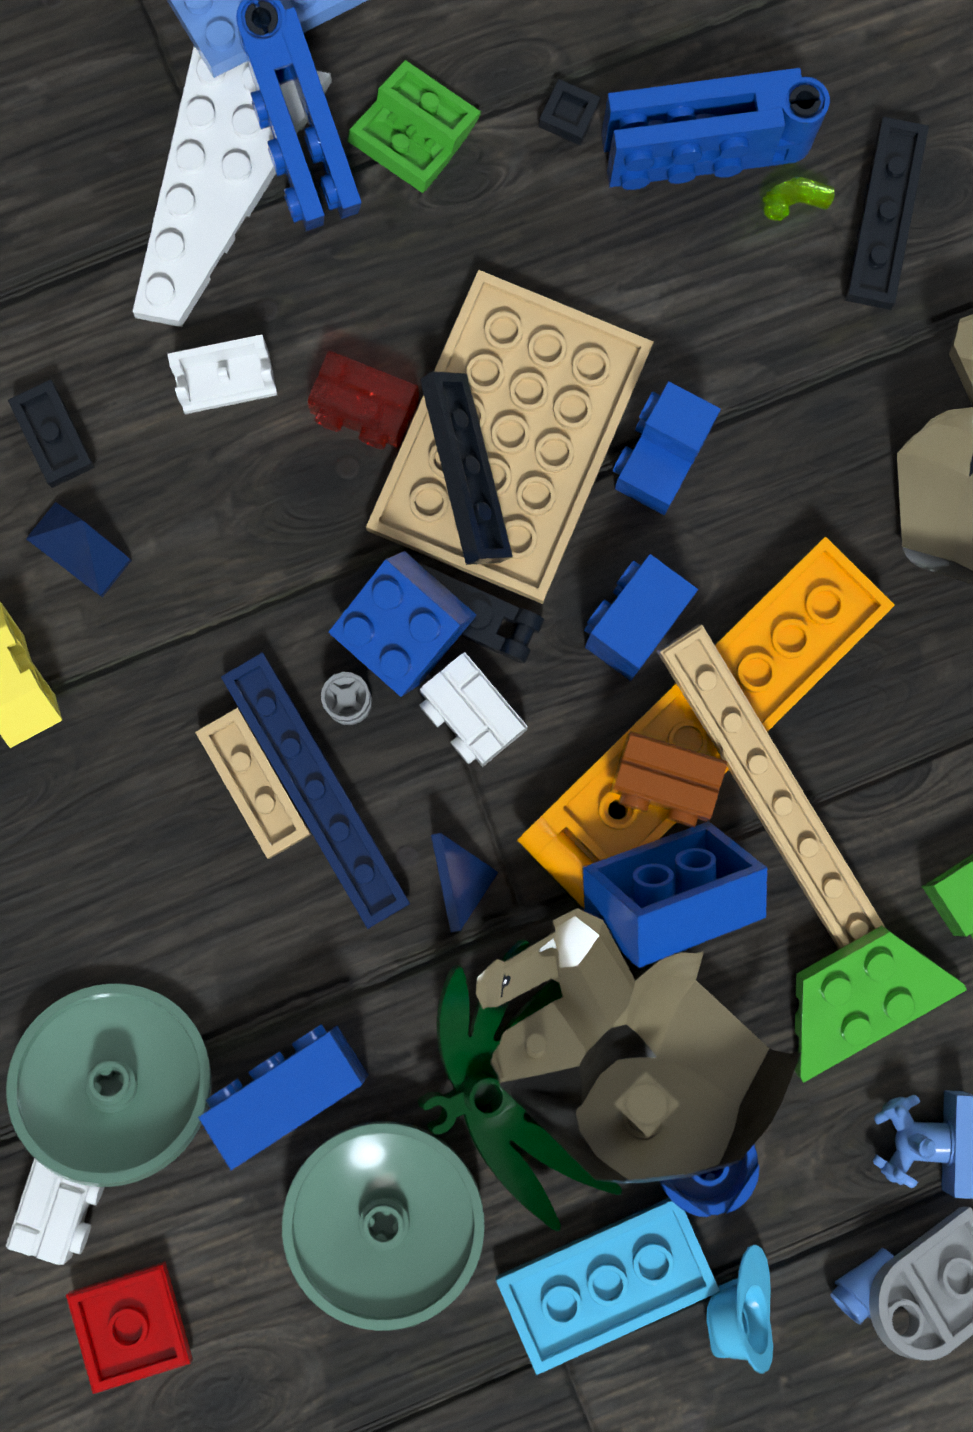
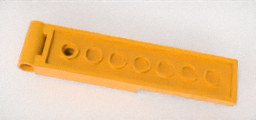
M825 536L715 647L768 732L895 604ZM677 684L645 713L517 840L583 908L584 866L656 841L676 823L666 818L669 810L649 804L647 812L624 806L625 816L619 820L609 815L608 807L610 803L619 802L621 796L610 792L627 735L632 731L722 759Z

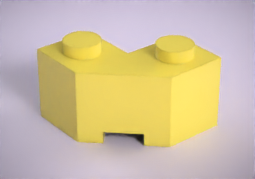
M0 601V735L7 745L12 748L61 722L62 717L54 692L31 661L23 633Z

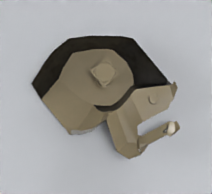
M577 908L553 920L552 932L548 937L507 962L496 959L477 977L476 995L483 1009L498 1007L549 979L560 983L563 998L553 1001L503 1033L500 1045L494 1051L490 1061L500 1078V1086L595 1180L623 1184L670 1180L696 1176L739 1162L769 1128L783 1102L801 1052L791 1054L769 1049L696 981L704 951L699 953H678L661 959L635 981L604 921Z

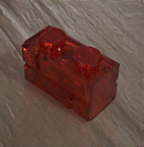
M329 350L319 371V376L316 378L310 392L307 404L310 413L316 415L314 421L327 429L340 432L342 426L359 432L358 439L367 445L378 449H385L386 444L398 448L418 403L419 389L417 385Z

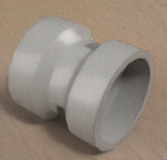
M341 672L335 674L325 682L322 688L321 701L324 709L334 721L342 725L360 723L368 716L372 709L373 698L365 681L354 673Z

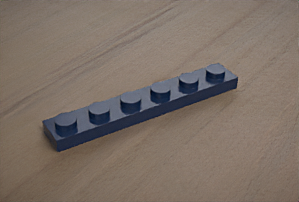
M262 652L221 676L367 929L410 905L411 903L265 654Z

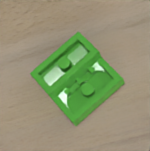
M405 60L380 86L376 102L351 127L347 142L421 193H424L462 145L478 121L481 111Z

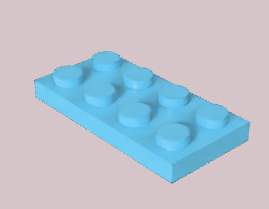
M670 1198L496 1276L498 1287L536 1375L720 1292L685 1211L679 1208Z

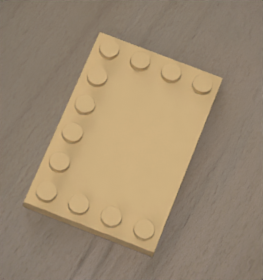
M478 270L434 372L467 373L513 557L501 563L466 565L424 395L367 523V531L543 604L651 351L653 341Z

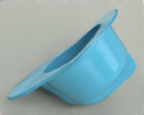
M752 1245L743 1254L738 1278L718 1287L720 1292L711 1296L707 1306V1326L711 1351L715 1357L748 1360L755 1371L763 1374L770 1369L773 1358V1339L770 1324V1271L763 1249L758 1245Z

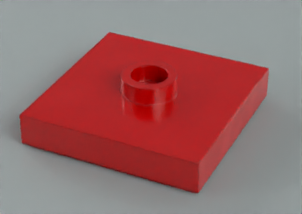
M166 1261L78 1288L66 1294L93 1394L188 1365L192 1362V1354Z

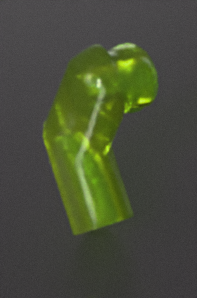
M794 177L769 188L763 198V202L766 204L764 214L771 220H783L789 215V206L799 202L826 210L834 199V187L804 177Z

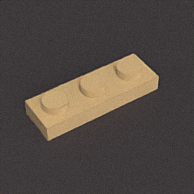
M239 708L234 709L195 732L267 859L276 856L312 835Z

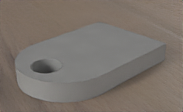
M959 1207L885 1263L873 1280L869 1295V1311L872 1324L882 1342L900 1356L917 1360L939 1359L952 1352L973 1335V1210L971 1207ZM899 1306L906 1309L910 1321L907 1331L902 1335L895 1331L892 1323L893 1313Z

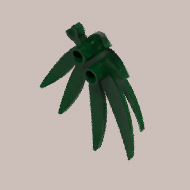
M519 940L501 961L507 962L528 949L529 942ZM620 951V953H621V955H622V957H623V959H624V958L626 957V955H625L623 952ZM455 965L450 969L445 980L437 1012L439 1051L453 1090L445 1094L429 1092L419 1098L418 1104L425 1111L437 1105L441 1106L442 1109L440 1117L429 1122L427 1127L433 1134H442L454 1125L457 1117L464 1115L472 1140L495 1177L534 1216L554 1231H560L561 1224L544 1188L526 1161L509 1144L510 1140L514 1141L523 1150L546 1166L575 1181L615 1195H620L622 1189L616 1182L595 1180L540 1125L525 1120L523 1115L526 1111L500 1086V1078L490 1062L506 1030L553 1001L563 998L560 983L552 980L538 991L512 1018L499 1037L494 1040L493 1036L510 1000L498 1007H487L483 1009L478 1000L468 1035L470 1020L468 987L463 968Z

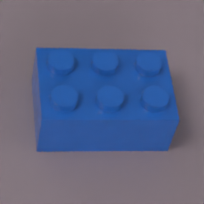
M709 821L583 867L584 912L604 921L618 949L638 968L766 918L767 867Z
M322 1024L292 1043L296 1052L285 1059L279 1051L249 1071L253 1080L245 1086L241 1084L239 1079H236L205 1100L210 1109L198 1118L230 1170H233L363 1085L368 1077V1073L338 1026H335L328 1032Z

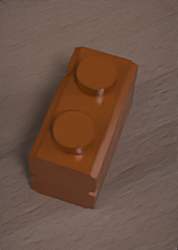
M631 731L626 737L610 792L621 795L618 802L620 805L647 812L649 804L669 810L667 819L695 827L698 819L702 821L711 819L728 761Z

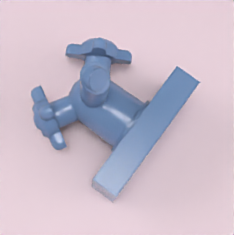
M944 1090L943 1123L914 1122L908 1110L920 1103L916 1095H911L907 1098L897 1097L884 1104L882 1111L874 1116L876 1124H881L891 1119L897 1132L895 1136L896 1151L890 1161L887 1162L878 1155H875L873 1158V1163L880 1168L881 1173L890 1182H896L899 1185L905 1184L910 1188H914L918 1181L906 1174L913 1161L942 1163V1191L954 1198L973 1199V1095L964 1091Z

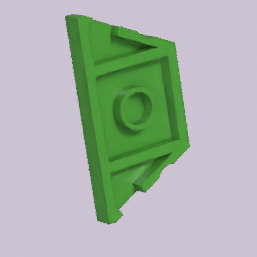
M880 926L796 974V997L799 1000V1008L795 1014V1033L799 1037V1052H801L794 1071L804 1083L965 992L967 989L955 976L942 969L915 948H912L891 931Z

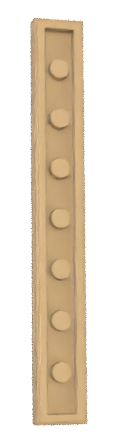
M703 625L695 626L659 649L657 653L721 758L728 761L727 767L837 948L845 947L880 926L885 927Z

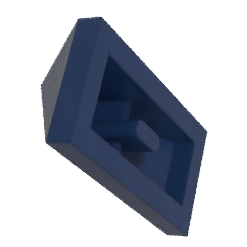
M57 502L53 504L26 538V540L101 597L106 594L132 561L86 522Z
M433 834L431 838L450 931H460L498 872L443 834Z

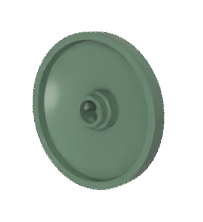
M102 984L83 988L68 994L46 1008L30 1024L14 1050L7 1075L6 1096L9 1116L25 1148L41 1165L57 1176L74 1183L94 1187H114L134 1183L152 1176L173 1162L187 1148L200 1129L202 1123L198 1117L207 1111L208 1104L205 1100L211 1095L212 1077L208 1053L199 1031L188 1015L179 1006L161 994L147 988L128 984Z
M376 1121L356 1125L337 1133L322 1143L307 1158L296 1174L288 1191L283 1210L282 1238L284 1251L291 1272L298 1285L316 1306L333 1318L354 1327L376 1331L411 1327L432 1318L449 1306L466 1287L476 1269L484 1239V1211L479 1188L471 1171L459 1154L450 1145L431 1132L414 1125L393 1121Z

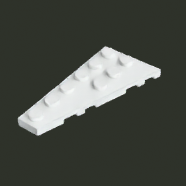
M193 48L133 307V314L138 319L178 327L183 326L210 282V275L223 253L229 251L236 239L235 234L245 217L251 215L276 174L267 141L273 139L270 127L261 130L251 102L250 93L257 90L249 70L248 61L213 78L197 49ZM317 71L325 94L332 82L331 74ZM291 81L280 85L297 134L299 130H303L307 119L295 84Z

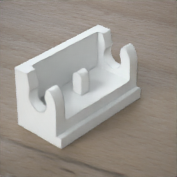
M263 335L168 354L172 373H174L177 383L175 391L185 414L277 396L269 351Z

